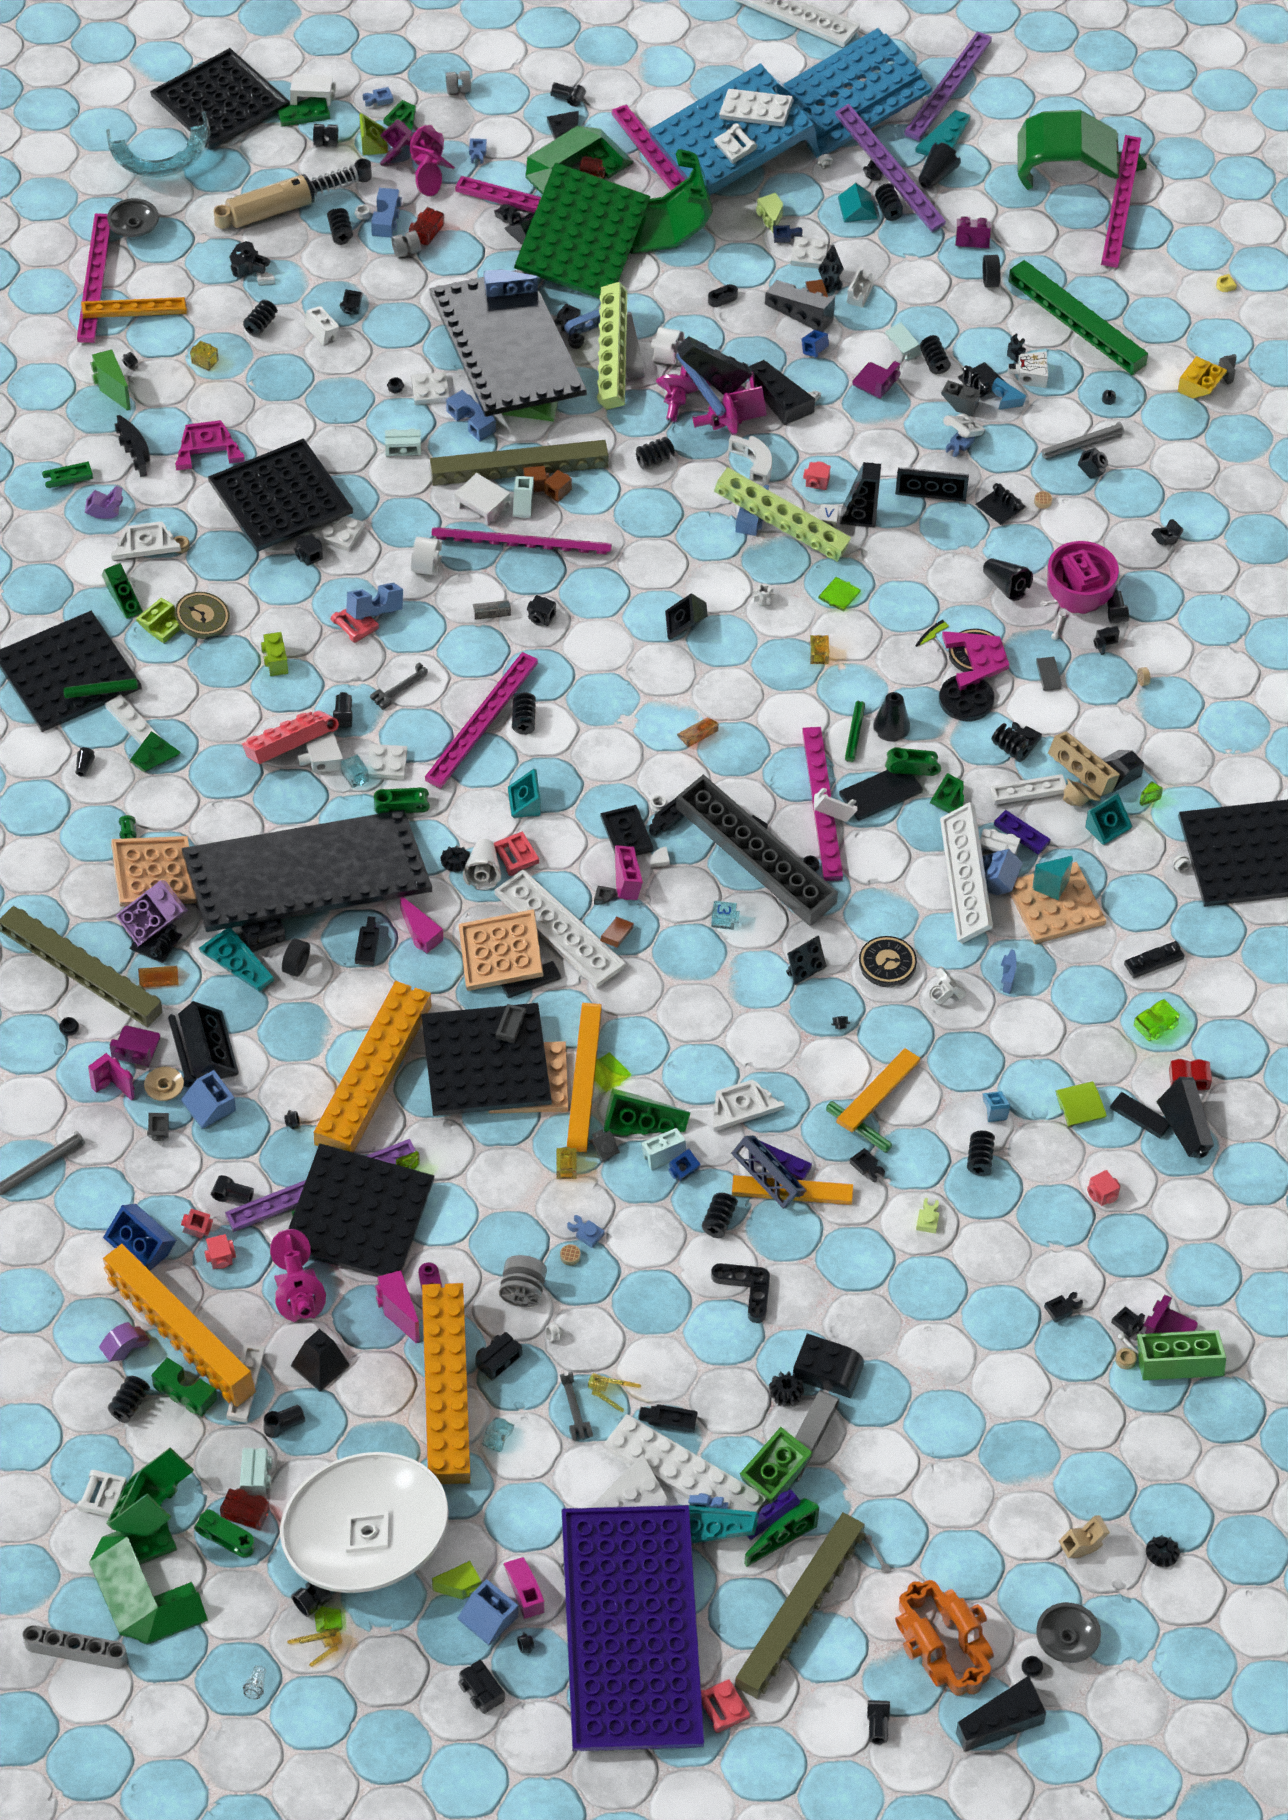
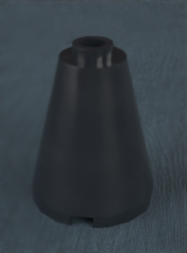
M942 142L940 144L934 143L919 175V184L925 189L934 187L961 164L960 156L957 158L955 155L956 151L949 145Z
M994 558L987 560L983 565V573L1012 601H1017L1026 595L1024 591L1026 588L1030 589L1032 585L1033 573L1025 566Z
M891 692L886 695L873 722L874 732L876 731L878 737L886 741H898L899 738H905L910 731V721L904 698L897 692Z

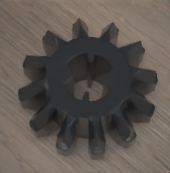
M780 1371L779 1376H773L772 1382L769 1384L770 1397L775 1398L776 1404L782 1402L783 1407L786 1403L793 1406L794 1402H799L804 1394L803 1381L798 1380L797 1374L791 1376L790 1371L787 1372V1375Z

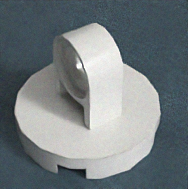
M940 966L935 971L940 980L931 987L928 993L929 998L933 1002L943 1004L953 994L960 999L967 994L962 985L950 976V973L945 968ZM942 990V995L935 999L936 992Z

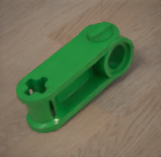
M894 747L887 752L885 767L888 771L895 774L935 776L942 769L937 761L938 755L934 751Z
M421 787L379 789L374 793V810L377 814L403 809L405 813L426 812L430 808V804L427 801L429 792L426 788Z
M206 1509L200 1515L198 1522L194 1526L195 1531L199 1535L210 1539L239 1557L247 1558L253 1554L254 1538L252 1534L212 1510Z

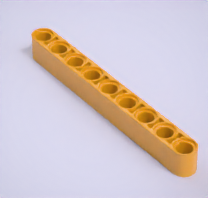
M582 1003L567 1151L587 1153L602 1004Z

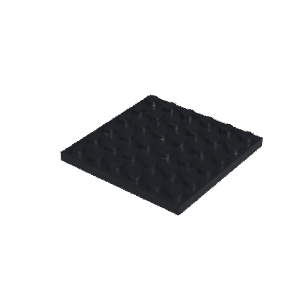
M231 48L150 91L151 96L204 145L208 144L207 148L209 150L277 114L278 110L290 106V101ZM207 120H208V124H209V127H210V139H209V133H208Z
M304 438L208 476L209 483L256 552L353 513L352 506Z
M92 610L0 649V669L41 732L97 709L120 694L124 697L142 689L141 683ZM133 678L137 680L138 685L135 690L65 698L64 696L65 687Z
M1288 799L1179 812L1178 818L1204 907L1288 897Z
M538 1003L514 1005L526 1008V1014L515 1043L496 1039L495 1036L506 1006L421 1014L433 1116L552 1105Z
M319 1143L288 1229L298 1230L307 1237L311 1246L309 1258L375 1277L400 1270L402 1272L435 1175Z

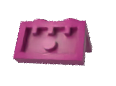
M106 1053L88 1066L91 1088L96 1093L106 1088L110 1082H113L131 1101L135 1098V1088L132 1082L133 1076L127 1069L124 1070L120 1066L119 1061L115 1057L111 1058Z

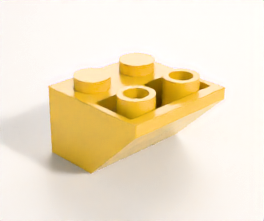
M1196 356L1181 375L1177 392L1192 399L1211 394L1227 370Z

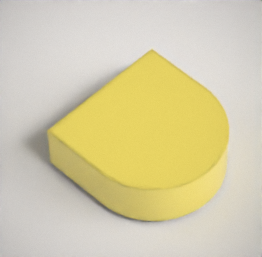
M1230 274L1220 276L1216 283L1217 289L1222 292L1233 291L1237 287Z

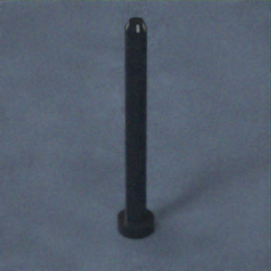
M170 1014L168 1020L184 1074V1086L191 1087L196 1081V1077L192 1075L176 1016Z

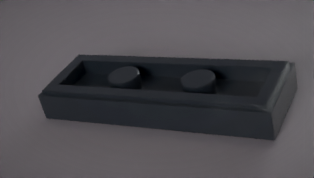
M554 961L542 964L543 977L502 984L501 987L507 998L561 979V974Z
M1123 1092L1117 1096L1110 1106V1109L1158 1138H1161L1170 1127L1166 1118Z

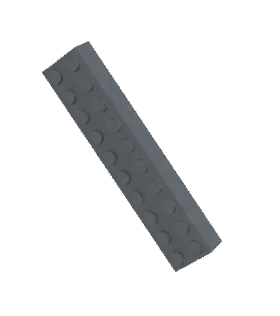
M704 774L676 796V809L809 926L814 924L837 904L838 892Z

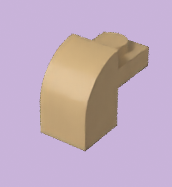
M1094 1515L1083 1528H1071L1059 1540V1543L1067 1558H1080L1102 1547V1540L1110 1532L1102 1517Z

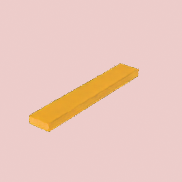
M185 297L81 301L83 318L187 314Z
M904 1048L837 1118L836 1123L853 1133L919 1064L921 1058Z
M733 1175L732 1196L773 1199L754 1177ZM767 1178V1184L770 1187L775 1186V1178ZM797 1180L807 1191L803 1196L795 1197L794 1201L852 1205L853 1184ZM780 1188V1197L782 1200H786L790 1194L785 1188Z

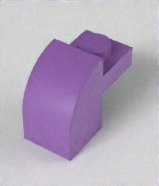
M115 486L108 495L94 490L86 499L85 513L98 519L116 517L119 514V506L123 501L122 488Z
M126 1322L111 1330L103 1339L99 1348L109 1362L125 1360L132 1348L147 1347L151 1340L140 1326L132 1327L129 1322Z

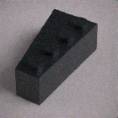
M776 280L765 292V305L814 330L824 332L834 319L835 297L831 295L825 297L820 292L811 293L806 288L797 289L795 285Z
M690 336L676 348L680 358L723 395L724 393L735 392L752 376L748 364L741 363L731 356L728 357L722 354L721 351L714 350Z
M762 360L749 366L751 372H754L756 387L762 386L764 401L784 425L814 413L815 398L767 361Z
M863 462L841 508L840 524L875 528L881 464Z
M1029 1675L958 1721L956 1735L964 1752L1044 1724L1046 1711Z

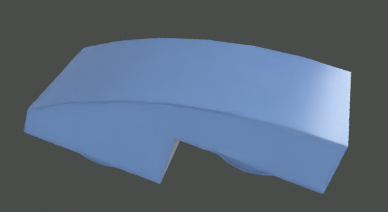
M1013 949L1010 950L1008 956L1005 955L1001 963V966H1003V977L1001 983L1004 984L1003 992L1008 994L1012 990L1016 971V954Z

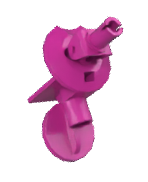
M423 125L412 136L408 137L411 140L406 145L410 147L412 159L419 165L414 174L416 176L417 189L425 196H433L439 191L442 184V173L437 165L451 169L455 167L441 156L444 150L443 134L437 132L432 125Z
M683 366L681 367L680 375L666 374L656 379L657 385L668 392L664 399V403L669 405L666 420L670 418L672 422L677 421L678 410L681 405L685 404L686 394L699 390Z
M751 372L752 376L750 381L746 383V388L740 386L733 393H724L722 405L726 412L723 416H717L710 406L708 414L692 417L694 428L710 424L713 430H718L727 426L730 433L736 436L739 424H742V421L767 416L762 386L756 387L754 372Z
M285 1229L279 1232L270 1244V1255L273 1262L279 1268L287 1271L286 1274L274 1276L278 1287L275 1293V1304L279 1313L290 1321L296 1322L301 1318H315L322 1312L326 1303V1292L323 1284L317 1279L314 1269L303 1270L302 1267L310 1257L311 1246L307 1237L302 1232L295 1229Z

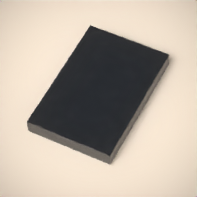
M637 805L600 813L614 853L616 845L634 847L636 856L653 852V845Z

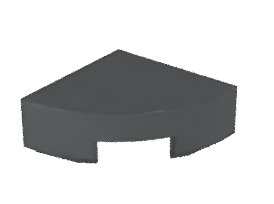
M597 886L594 905H601L611 901L616 895V889Z

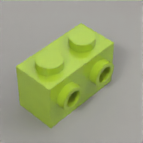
M282 632L263 634L264 642H261L262 653L266 654V656H263L265 667L269 668L270 676L288 674V662Z

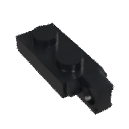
M676 798L655 814L648 831L652 836H656L661 830L667 831L685 817L676 809Z
M368 916L366 926L360 928L355 964L374 966L380 934L379 928L375 927L376 917Z
M657 1404V1406H651V1408L640 1407L638 1420L648 1422L649 1425L694 1433L698 1412Z

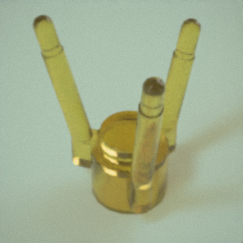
M592 1373L588 1382V1388L592 1389V1395L601 1398L620 1412H623L624 1409L600 1392L606 1391L608 1383L641 1387V1384L607 1378L596 1373Z
M336 1627L325 1632L290 1639L287 1643L299 1642L303 1644L321 1639L324 1647H329L330 1649L309 1664L310 1667H313L331 1653L338 1651V1645L342 1644L343 1641Z

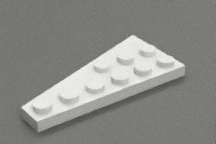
M642 1454L589 1508L671 1506ZM561 1536L551 1546V1549L560 1565L563 1566V1536Z

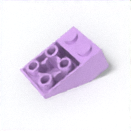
M160 880L115 916L136 944L140 946L165 929L167 925L174 923L187 913L188 910L166 880Z

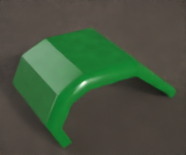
M1082 110L1040 112L1028 117L1017 134L1018 177L1027 190L1033 188L1031 169L1044 162L1081 161L1110 178H1119L1118 132Z
M681 149L677 150L678 166L693 168L686 180L665 196L650 198L630 250L631 254L677 248L707 224L713 208L704 171L695 153Z

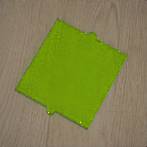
M835 577L819 595L818 599L844 612L861 592V589L851 585L850 582Z
M610 1052L600 1059H596L594 1081L606 1093L615 1086H620L621 1082L631 1076V1073Z

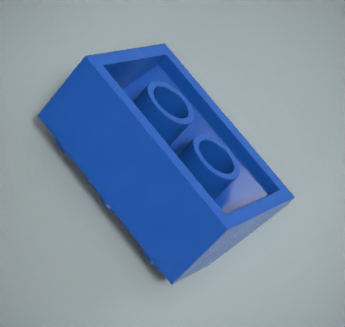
M137 1204L122 1205L103 1236L114 1248L123 1244L149 1271L169 1255L177 1241Z

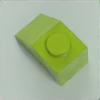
M471 1561L432 1578V1589L434 1592L462 1600L470 1597L482 1584Z

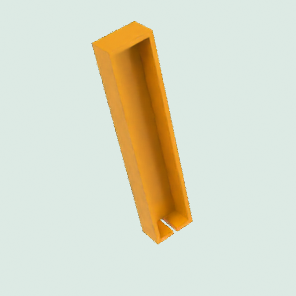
M398 981L394 982L313 1132L314 1145L319 1146V1143L354 1153L422 1025L421 1014L428 1013L432 1006L430 992L418 988L412 990L410 985Z
M120 1244L103 1257L105 1265L103 1269L108 1275V1283L113 1288L117 1287L120 1290L121 1296L126 1301L129 1299L132 1302L133 1308L138 1313L142 1312L145 1315L146 1321L151 1326L155 1325L158 1328L159 1334L164 1339L167 1337L170 1340L171 1346L176 1351L180 1350L183 1353L184 1359L189 1364L193 1363L196 1366L197 1372L202 1377L206 1376L209 1379L210 1385L216 1388V1390L219 1389L222 1392L223 1398L228 1403L232 1402L238 1407L256 1393L251 1371L123 1244Z
M463 1283L445 1284V1287L442 1288L441 1284L422 1285L428 1469L438 1478L441 1485L470 1483Z

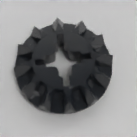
M456 845L451 848L449 846L447 850H443L440 856L441 864L449 871H462L470 857V852L466 851L464 847L460 848ZM452 855H455L456 857H459V862H458V860H456L455 858H453Z
M1163 1535L1153 1537L1146 1546L1147 1558L1151 1563L1159 1567L1172 1566L1177 1562L1180 1555L1178 1543L1174 1542L1171 1537L1167 1538ZM1163 1546H1167V1552H1164L1163 1554H1161V1556H1159L1160 1549H1162Z

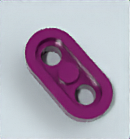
M427 1262L419 1267L418 1276L421 1291L424 1284H441L439 1269L434 1263Z

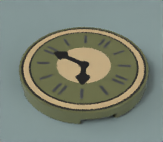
M192 592L186 594L177 602L174 617L184 633L195 638L205 639V637L219 636L226 630L230 613L227 605L219 597L207 592Z

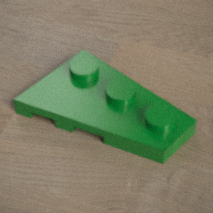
M309 97L298 102L297 105H290L278 110L281 127L328 120L330 119V112L326 98Z

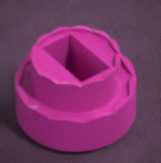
M1073 541L1063 544L1051 554L1048 561V590L1057 600L1058 604L1071 613L1086 614L1090 611H1095L1099 606L1104 605L1114 594L1119 574L1118 562L1108 549L1093 542Z

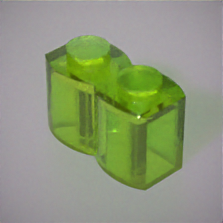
M1162 999L1150 1009L1136 1016L1133 1026L1148 1041L1157 1040L1165 1031L1173 1030L1177 1027L1180 1014L1165 999Z

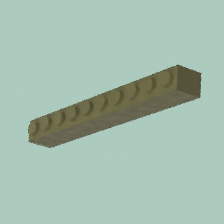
M606 440L434 457L430 458V473L433 486L467 482L476 473L488 480L523 476V468L545 466L546 473H555L557 470L568 472L608 467L609 455Z
M13 905L0 918L1 933L148 1028L162 1013L161 1000L157 996H152L142 986L135 985L128 977L121 976L111 966L104 965L97 957H92L82 947H77L68 938L58 935L54 929L44 926L40 920L32 918L25 910L18 909Z
M842 1512L735 1678L736 1688L756 1699L759 1698L761 1693H766L770 1686L769 1680L772 1676L776 1677L779 1673L782 1660L788 1659L792 1651V1644L798 1643L803 1633L801 1630L804 1626H809L813 1618L812 1613L815 1609H820L824 1601L823 1596L825 1593L829 1594L834 1586L833 1581L835 1577L841 1576L845 1568L844 1563L846 1560L850 1561L855 1553V1546L857 1543L861 1544L866 1535L864 1533V1523Z

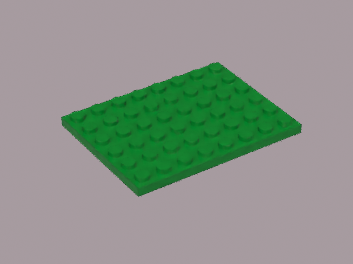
M555 162L515 262L514 269L600 299L601 287L617 283L620 280L651 196Z

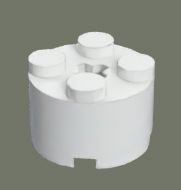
M659 327L656 339L653 338L651 348L654 349L653 362L679 365L680 361L676 357L678 354L676 348L685 340L684 332Z
M416 537L413 546L415 548L414 554H412L411 571L437 576L438 566H440L442 559L439 551L442 549L443 541Z

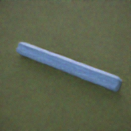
M677 354V359L716 415L723 416L726 409L708 383Z

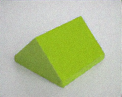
M363 113L359 114L362 154L388 153V143L380 136L386 128Z

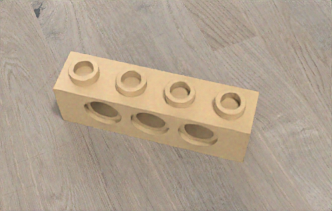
M1067 731L1054 736L1048 754L1055 761L1073 773L1082 783L1094 790L1096 794L1103 796L1113 792L1120 775L1116 770Z

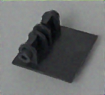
M834 245L826 253L824 260L818 268L828 293L832 289L841 290L843 286L839 278L844 267Z
M985 362L974 368L967 365L964 366L962 369L963 374L958 376V379L966 386L980 390V398L992 392V386L997 377L1002 379Z
M995 483L992 487L994 491L975 504L1000 525L1026 508L1021 499L1015 497L1012 492L1010 493V490H1005L1001 483Z
M170 924L140 946L134 941L129 949L164 963L182 937V934L176 931V925Z
M819 935L787 953L790 966L786 973L789 977L793 976L795 985L827 967Z

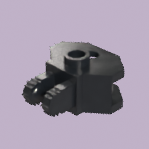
M248 241L237 244L229 256L232 274L239 278L247 274L252 275L254 272L264 274L266 271L265 266L267 267L270 264V260L259 255L253 243Z

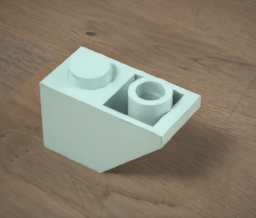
M516 476L513 517L531 518L534 477Z

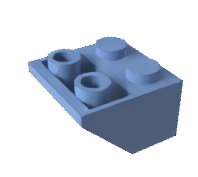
M1010 849L982 856L988 893L1001 895L1011 892L1023 862Z
M214 1070L198 1078L181 1099V1102L201 1129L236 1111L235 1097Z
M486 1579L471 1594L460 1612L458 1620L489 1646L518 1618V1605Z

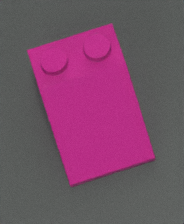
M401 1270L377 1277L378 1285L375 1286L378 1308L382 1307L384 1315L415 1343L420 1342L419 1321Z

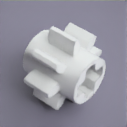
M767 583L757 584V589H753L752 593L754 602H757L760 606L770 605V600L775 599L774 588L770 587Z

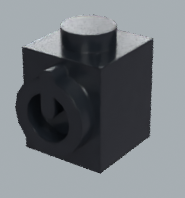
M1095 447L1082 452L1077 465L1091 479L1104 474L1108 466V460L1103 452H1099Z
M312 533L296 540V547L293 549L300 562L304 561L309 566L323 559L321 541L318 538L316 539Z
M536 595L533 601L528 603V619L536 625L549 626L556 615V602Z

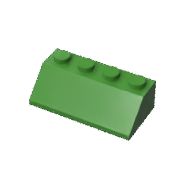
M1219 1330L1137 1334L1139 1368L1142 1380L1225 1375L1226 1354Z

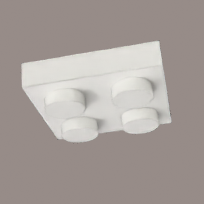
M795 236L791 266L819 268L827 253L828 240Z
M446 372L411 375L415 405L445 403L446 399L449 398Z
M370 744L367 778L404 780L407 746Z

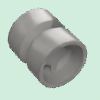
M460 71L459 74L447 72V93L456 94L458 91H461V93L471 92L470 72ZM458 79L462 80V85H458Z
M416 231L407 232L405 236L399 234L391 237L393 251L397 258L407 256L408 252L410 254L421 252V244Z

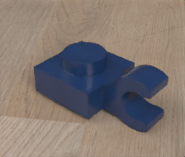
M790 225L773 226L774 243L791 242V238L794 239L795 236L802 237V228L790 229Z

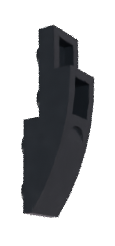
M117 415V423H114L116 434L120 433V436H118L120 447L124 446L125 453L130 452L131 458H135L133 460L134 469L139 471L140 477L147 476L145 462H150L147 443L139 430L121 415Z

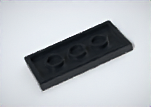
M885 770L840 790L839 795L846 804L852 799L856 800V803L853 805L857 806L854 816L860 821L923 793V788L912 774H895Z

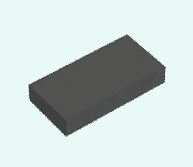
M1055 657L1036 658L1043 691L1061 689L1062 683Z
M507 1004L495 1035L496 1039L515 1043L526 1014V1008Z

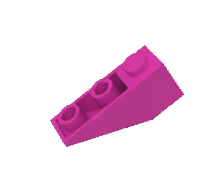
M521 1557L503 1563L523 1618L527 1619L543 1614L544 1599L525 1558Z

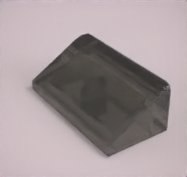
M509 600L473 604L475 620L511 616Z

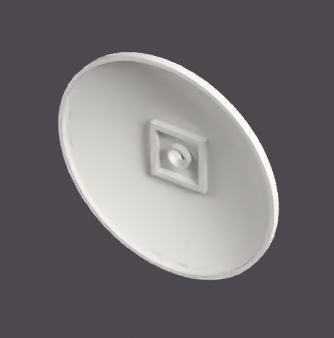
M387 1452L361 1453L344 1457L316 1471L294 1492L287 1503L281 1520L280 1539L286 1559L296 1573L315 1586L341 1593L374 1591L405 1579L430 1559L446 1532L449 1516L448 1502L438 1478L427 1467L416 1460ZM368 1530L373 1531L370 1535H363Z

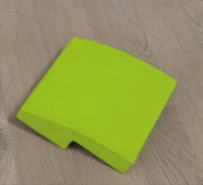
M163 598L158 599L136 618V621L149 634L162 643L167 642L181 630L174 617V604Z
M1093 1081L1055 1091L1068 1127L1102 1119L1107 1116Z

